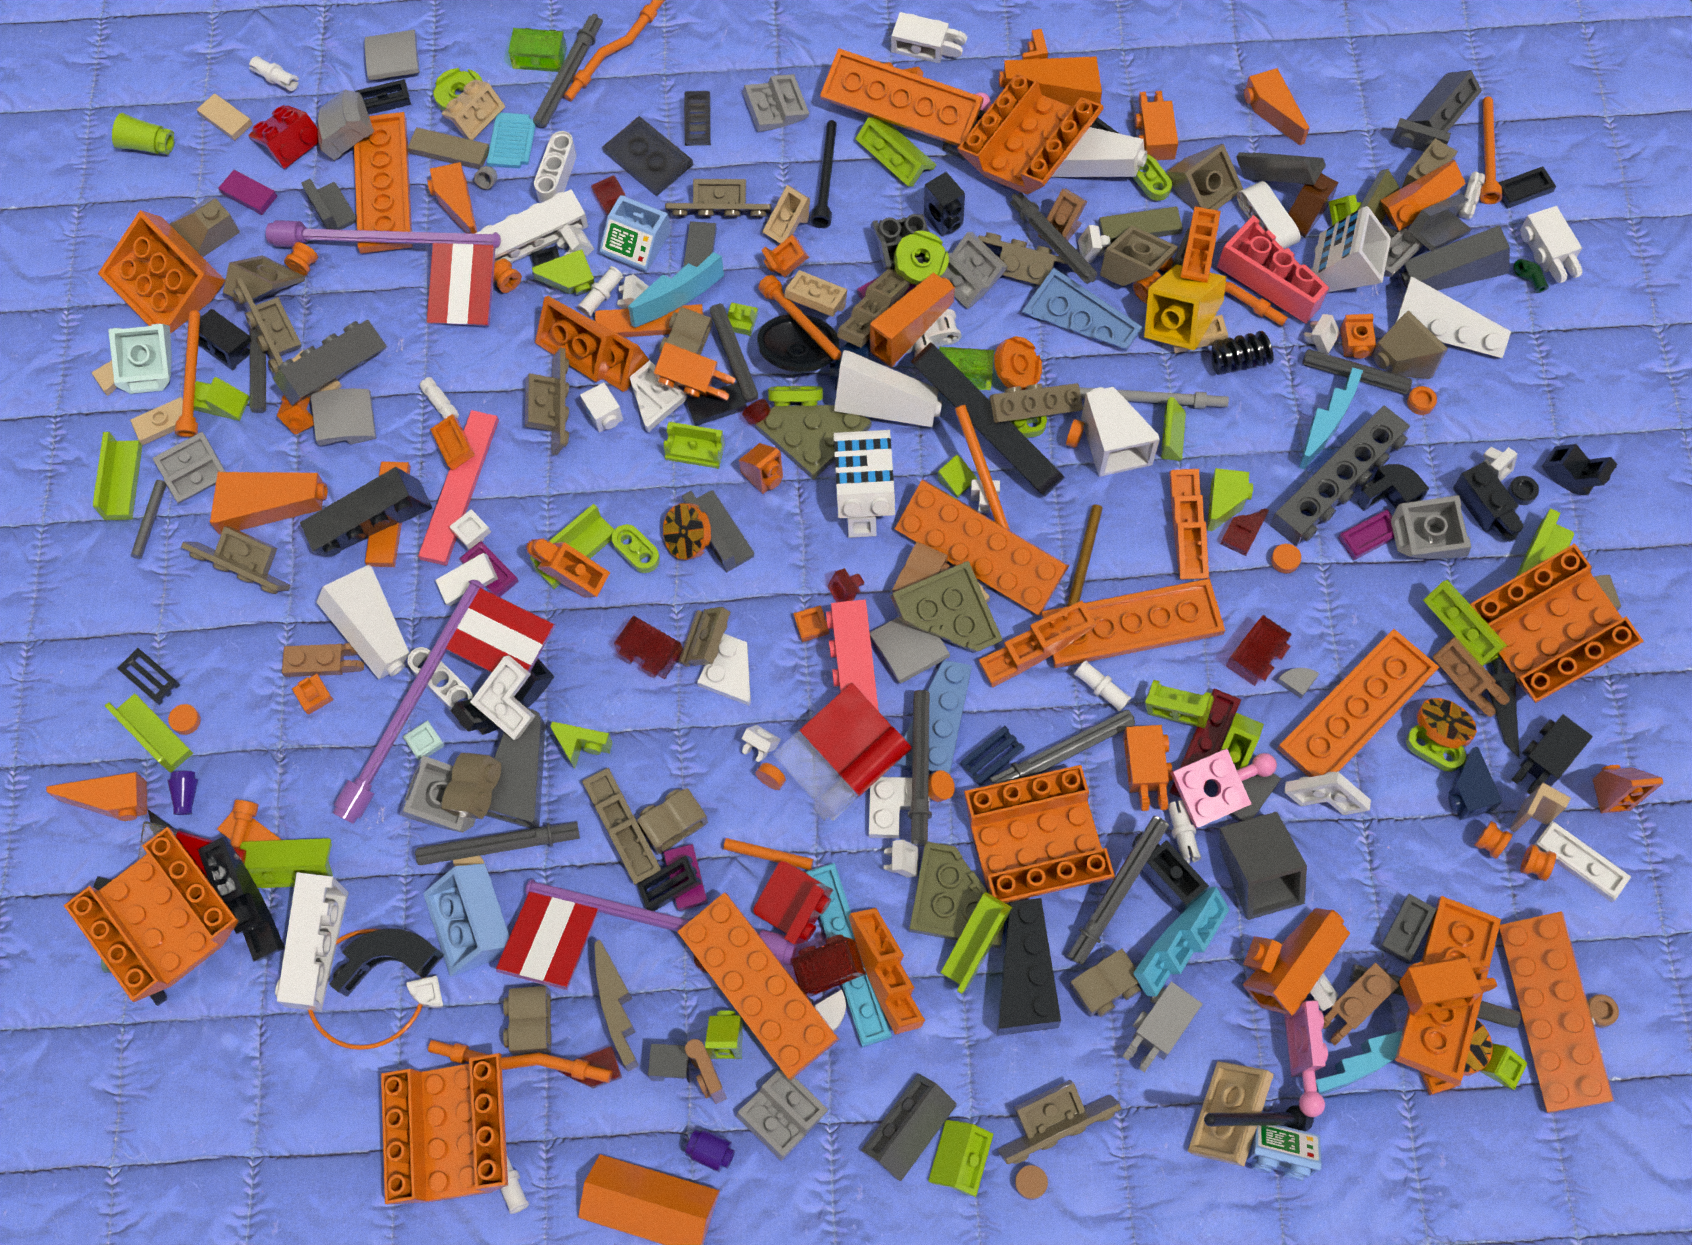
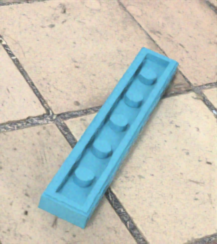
M832 863L807 871L808 875L833 889L829 897L831 902L828 908L819 916L861 1046L863 1048L891 1039L892 1035L885 1014L868 979L849 920L851 911L836 865Z

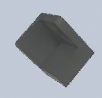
M651 1044L648 1076L651 1081H664V1078L685 1079L687 1077L689 1057L685 1052V1046Z

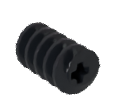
M1258 331L1255 335L1248 333L1245 337L1238 335L1234 340L1231 337L1225 338L1224 341L1218 339L1212 345V365L1217 375L1221 373V366H1224L1225 371L1230 373L1232 364L1235 365L1237 371L1242 370V362H1245L1249 369L1252 368L1253 360L1256 361L1258 366L1263 365L1264 357L1269 364H1272L1274 360L1271 342L1263 331Z

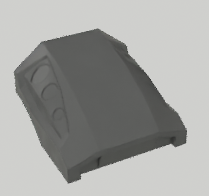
M912 214L907 218L902 217V219L897 220L888 217L880 220L879 223L878 220L871 223L885 269H895L894 253L903 237L916 231L930 232L923 214ZM923 253L915 256L919 263L928 262L924 258L925 254Z

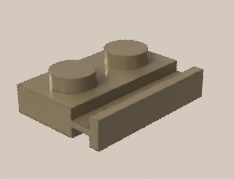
M724 607L704 609V612L697 610L679 662L686 667H690V664L694 666L713 664L714 659L718 655V647L723 633L727 629V621L731 612Z

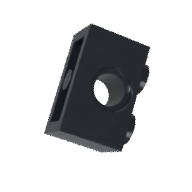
M946 171L925 184L924 216L942 237L949 232L957 231L964 221L965 193Z

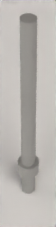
M1079 387L1081 398L1085 399L1086 393L1095 388ZM1117 390L1130 402L1166 404L1169 397H1174L1180 405H1194V408L1205 409L1206 406L1228 407L1229 403L1228 396L1207 395V392L1181 394Z

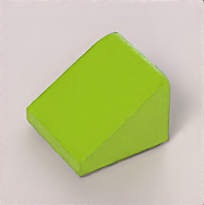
M959 455L954 456L938 471V481L957 498L971 486L972 480H977L976 476Z
M1492 1044L1491 1060L1481 1072L1507 1088L1515 1090L1527 1062L1508 1046Z

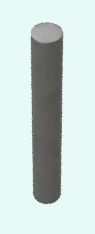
M163 480L155 481L130 555L135 559H142L167 485Z

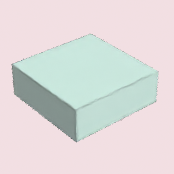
M428 720L403 736L418 760L423 755L429 757L445 746Z

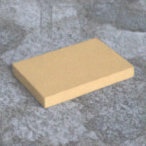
M1217 1061L1188 1152L1195 1156L1244 1167L1257 1126L1210 1127L1205 1124L1204 1117L1208 1113L1262 1112L1274 1074L1265 1069Z

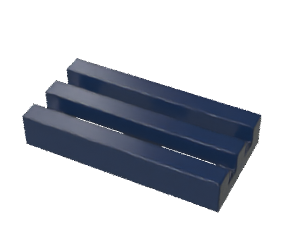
M1004 726L963 759L960 765L981 786L1023 752L1025 747L1022 743L1019 744L1017 738L1013 734L1011 735L1009 729ZM1002 738L1006 739L1003 743L996 747L992 752L985 756L976 765H974L973 767L970 766V764H972L975 760L982 756L986 751L993 747ZM1010 745L1014 748L981 776L977 774L979 770Z

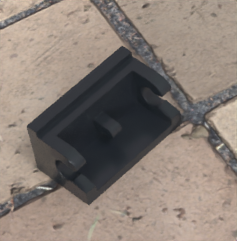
M210 309L200 317L198 346L233 371L239 363L250 355L249 348H245L242 352L241 350L251 342V337L218 312Z

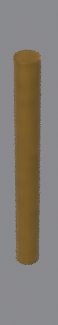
M1097 504L1091 507L1067 606L1079 602L1103 510V507Z

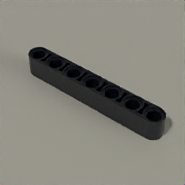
M932 342L911 360V363L955 408L966 405L972 425L1044 497L1065 478L1010 421L994 422L991 401Z

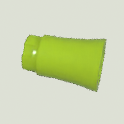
M123 112L119 113L114 121L112 142L117 149H133L169 155L174 148V132L170 129L134 118Z

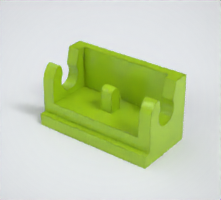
M668 422L667 441L664 440L665 460L719 469L725 447L723 430Z
M1153 680L1145 701L1148 715L1202 728L1206 727L1214 697L1211 696L1212 693L1205 692L1204 695L1162 686V684H1159L1160 681Z

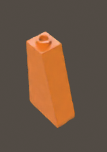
M1097 56L1004 60V71H999V87H1004V89L1016 73L1037 80L1043 96L1074 107L1081 97L1101 104L1102 90Z
M933 272L870 323L871 353L892 368L952 305L955 287L952 283Z
M218 472L210 523L218 534H222L224 526H230L240 531L322 510L323 500L327 499V484L322 481L318 473Z
M1315 908L1282 943L1283 945L1272 973L1256 970L1242 984L1243 987L1261 1008L1293 1016L1350 935V932L1343 925L1344 919L1332 909Z

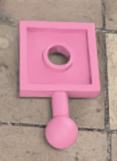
M1223 749L1170 773L1192 824L1195 828H1198L1251 805L1242 781L1256 775L1261 777L1271 776L1277 768V763L1272 755L1261 753L1254 758L1252 764L1236 770L1228 749ZM1207 780H1213L1218 786V792L1214 797H1209L1204 792L1203 787Z
M1305 1001L1293 1016L1284 1014L1291 1077H1302L1304 1093L1299 1099V1108L1304 1115L1317 1117L1323 1113L1325 1101L1322 1095L1317 1092L1315 1071L1326 1066L1328 1050L1322 1039L1321 1030L1324 1026V1017L1322 1011H1319L1318 1001Z

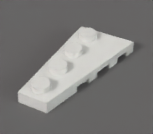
M1410 276L1396 322L1407 311H1410L1441 342L1503 358L1511 334L1510 330Z

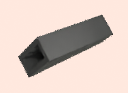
M1499 225L1409 259L1404 264V272L1401 273V278L1405 288H1407L1410 276L1438 291L1509 273L1510 247Z
M527 708L535 715V718L519 739L513 740L505 732L502 736L494 757L495 760L501 763V775L495 788L492 790L491 805L485 816L532 829L538 828L540 825L546 725L539 712Z

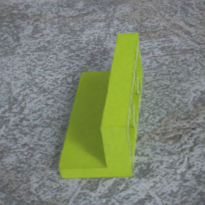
M868 117L855 138L907 186H914L924 169L934 170L936 164L893 125L880 119Z
M103 432L93 507L104 520H132L143 445L139 440L117 441L110 432Z
M592 504L549 541L551 543L565 542L591 559L612 541V533L615 529L601 517L598 507ZM532 556L530 557L535 571L553 589L557 588L561 583L538 569L540 562Z
M1550 508L1543 517L1515 577L1569 547L1574 537V532L1556 524L1561 514L1560 512Z
M1448 580L1440 583L1423 599L1481 666L1496 660L1499 657L1498 654L1507 646Z
M134 693L117 709L110 702L104 705L170 773L193 754L137 694Z
M330 838L247 841L241 843L240 849L247 851L244 865L257 888L295 887L297 872L333 877L328 861L332 847Z
M987 892L979 900L940 972L960 984L957 992L963 994L971 985L1012 909L1011 906Z

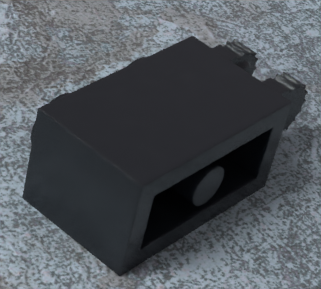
M1486 461L1460 475L1453 490L1460 496L1461 501L1486 533L1494 529L1503 541L1513 542L1524 527L1520 517L1515 512L1519 505Z
M1564 714L1556 722L1550 719L1539 731L1543 735L1538 743L1532 740L1522 752L1526 758L1519 765L1521 768L1511 780L1517 784L1529 772L1536 778L1528 787L1527 792L1529 794L1542 783L1551 787L1593 737Z
M1141 832L1139 834L1137 833V836H1135V839L1132 843L1133 848L1137 843L1138 839L1140 838V836L1142 835ZM1167 840L1161 845L1157 844L1141 870L1181 914L1202 896L1209 887Z

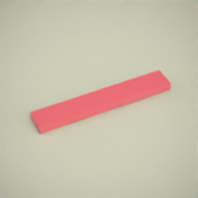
M471 410L464 433L475 456L454 470L450 468L418 555L420 560L447 566L457 539L449 526L466 514L499 422L496 415Z

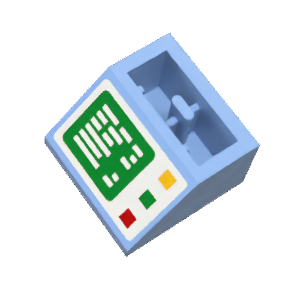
M620 195L608 215L599 250L600 254L647 272L671 232L668 213Z
M1281 1125L1257 1126L1246 1163L1252 1164V1169L1259 1172L1271 1173V1170L1274 1169L1284 1172L1285 1178L1303 1181L1304 1177L1308 1178L1321 1170L1320 1135Z

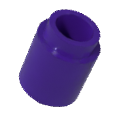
M695 1129L689 1139L685 1154L691 1156L692 1161L720 1172L722 1167L728 1169L735 1150L731 1149V1141L707 1130L701 1132Z

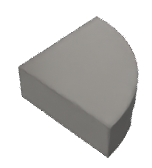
M1295 668L1282 674L1277 683L1302 699L1319 673L1308 668Z

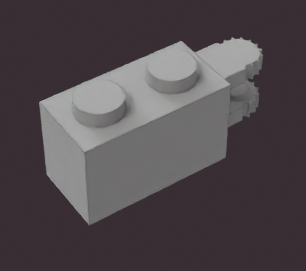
M1172 981L1166 989L1162 987L1158 996L1151 998L1150 1001L1155 1005L1149 1014L1142 1011L1133 1024V1027L1137 1029L1132 1037L1134 1040L1122 1056L1126 1060L1132 1058L1140 1043L1148 1048L1150 1052L1143 1058L1139 1067L1144 1073L1156 1055L1163 1060L1167 1057L1203 1004Z

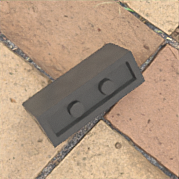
M1472 70L1447 73L1407 120L1448 132L1482 91Z
M1239 152L1236 156L1244 178L1253 180L1314 185L1326 166L1324 159L1319 157Z
M1460 193L1422 209L1407 231L1431 251L1468 235L1471 228L1457 217L1468 199Z
M713 490L698 498L695 497L692 491L682 495L683 503L698 505L701 512H705L708 516L711 526L709 547L726 573L754 557V551Z
M918 1073L861 1151L867 1157L883 1166L894 1178L901 1181L957 1105L956 1102L937 1083Z

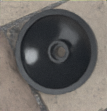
M789 314L769 320L759 330L757 337L759 352L768 362L780 369L790 372H811L833 361ZM805 315L839 349V338L835 330L823 320Z

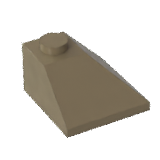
M1219 144L1188 156L1167 171L1176 194L1193 210L1195 206L1218 210L1235 197L1238 191L1243 190L1224 144Z
M208 197L169 223L202 257L240 233L231 215L214 197Z
M1131 225L1106 248L1100 276L1121 286L1152 276L1177 252L1178 246Z
M261 255L230 262L223 293L233 297V300L237 302L233 289L236 288V279L242 277L253 301L304 282L305 276Z
M1407 311L1377 343L1372 357L1376 364L1387 372L1404 377L1430 379L1434 376L1448 348L1410 311Z

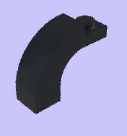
M539 658L530 671L531 675L514 696L526 708L530 707L541 696L555 677ZM472 699L456 702L451 709L459 723L468 732L478 729L484 735L499 729L493 721L470 702Z
M402 929L376 930L354 940L342 951L350 961L347 964L341 965L335 971L334 979L329 985L337 992L348 997L375 966L388 961L402 962L414 973L425 978L445 954L421 936Z

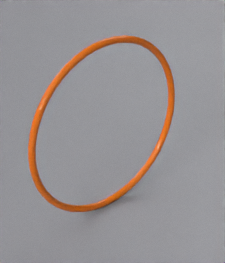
M363 929L348 933L338 938L336 945L350 937L381 929ZM418 1004L411 1019L396 1034L383 1041L369 1045H353L339 1041L321 1027L313 1010H308L315 1027L325 1038L344 1048L365 1050L386 1045L401 1036L416 1020L423 1005Z

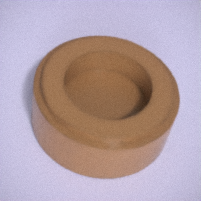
M1599 994L1587 1000L1591 1016L1596 1023L1595 1027H1608L1618 1019L1619 1008L1611 997Z
M1034 1165L1023 1167L1015 1178L1017 1192L1023 1198L1029 1200L1040 1198L1048 1186L1045 1172Z

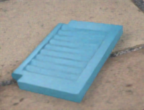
M500 112L496 116L487 166L520 169L521 164H529L536 127L529 114Z

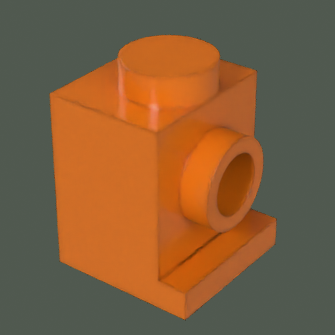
M1373 314L1345 315L1340 327L1344 357L1361 359L1372 356L1376 347Z

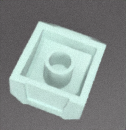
M153 324L146 327L108 329L115 386L129 394L163 391L171 377L172 351L170 326Z

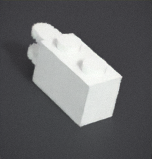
M900 12L891 35V52L940 63L943 55L956 58L962 55L963 48L960 45L966 43L967 35L961 31L950 29L949 23Z
M1554 206L1528 215L1520 229L1521 237L1529 245L1535 261L1541 265L1544 272L1550 271L1558 283L1565 282L1567 279V272L1564 266L1571 277H1580L1582 275V267L1577 256L1582 247L1558 207Z

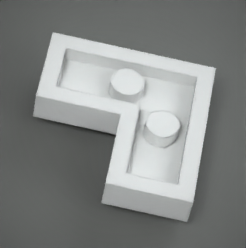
M508 655L503 657L470 702L513 740H516L535 718V715L514 698L531 674Z
M1327 772L1324 775L1314 777H1301L1299 780L1288 781L1285 784L1284 793L1300 806L1328 802L1342 815L1370 811L1371 800L1339 772Z
M881 777L870 787L869 838H899L900 810H911L912 778Z

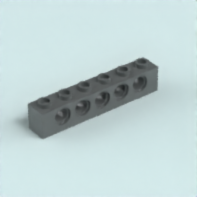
M1383 405L1275 513L1270 526L1294 546H1297L1303 539L1308 542L1317 532L1318 528L1316 526L1321 521L1327 523L1336 513L1334 508L1339 503L1345 505L1355 493L1353 489L1357 485L1364 486L1373 475L1371 471L1375 467L1384 466L1390 458L1389 453L1393 449L1398 451L1406 443L1408 438L1405 435L1410 425ZM1374 439L1380 440L1383 444L1377 443ZM1356 457L1363 458L1365 462L1359 461ZM1338 475L1345 476L1347 480L1341 479ZM1319 493H1325L1330 498L1322 497ZM1301 511H1307L1312 516H1305Z

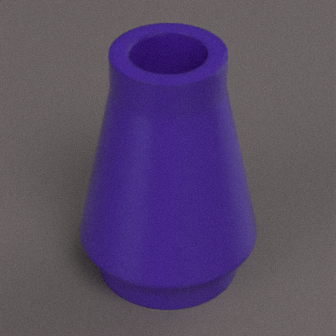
M171 772L170 779L167 782L173 804V815H191L198 779H195V772Z

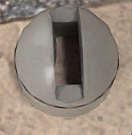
M483 166L475 173L474 179L479 187L490 189L497 181V173L492 167Z

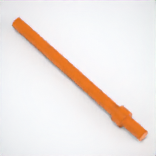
M966 405L956 407V414L994 520L1010 530Z

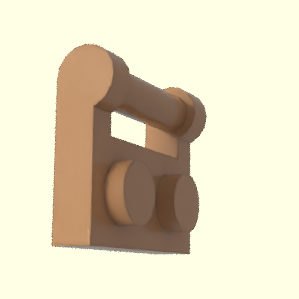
M698 1039L688 1041L685 1046V1052L691 1059L693 1066L701 1071V1074L697 1075L696 1078L706 1099L712 1097L715 1104L726 1100V1094L703 1043Z

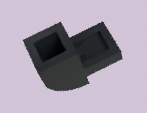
M1577 444L1555 446L1541 467L1556 484L1578 495H1589L1594 486H1602L1609 481L1612 472L1618 464L1612 457L1588 459Z
M1387 464L1379 467L1374 478L1361 488L1362 493L1357 504L1365 511L1384 498H1387L1396 509L1402 503L1422 501L1429 487L1409 467L1400 464Z

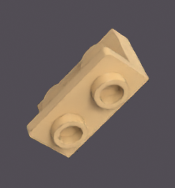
M473 80L466 84L464 91L457 98L452 99L447 104V108L442 112V115L445 119L452 120L465 139L473 140L506 106L489 83Z
M799 270L786 287L784 298L833 317L837 310H844L848 289Z

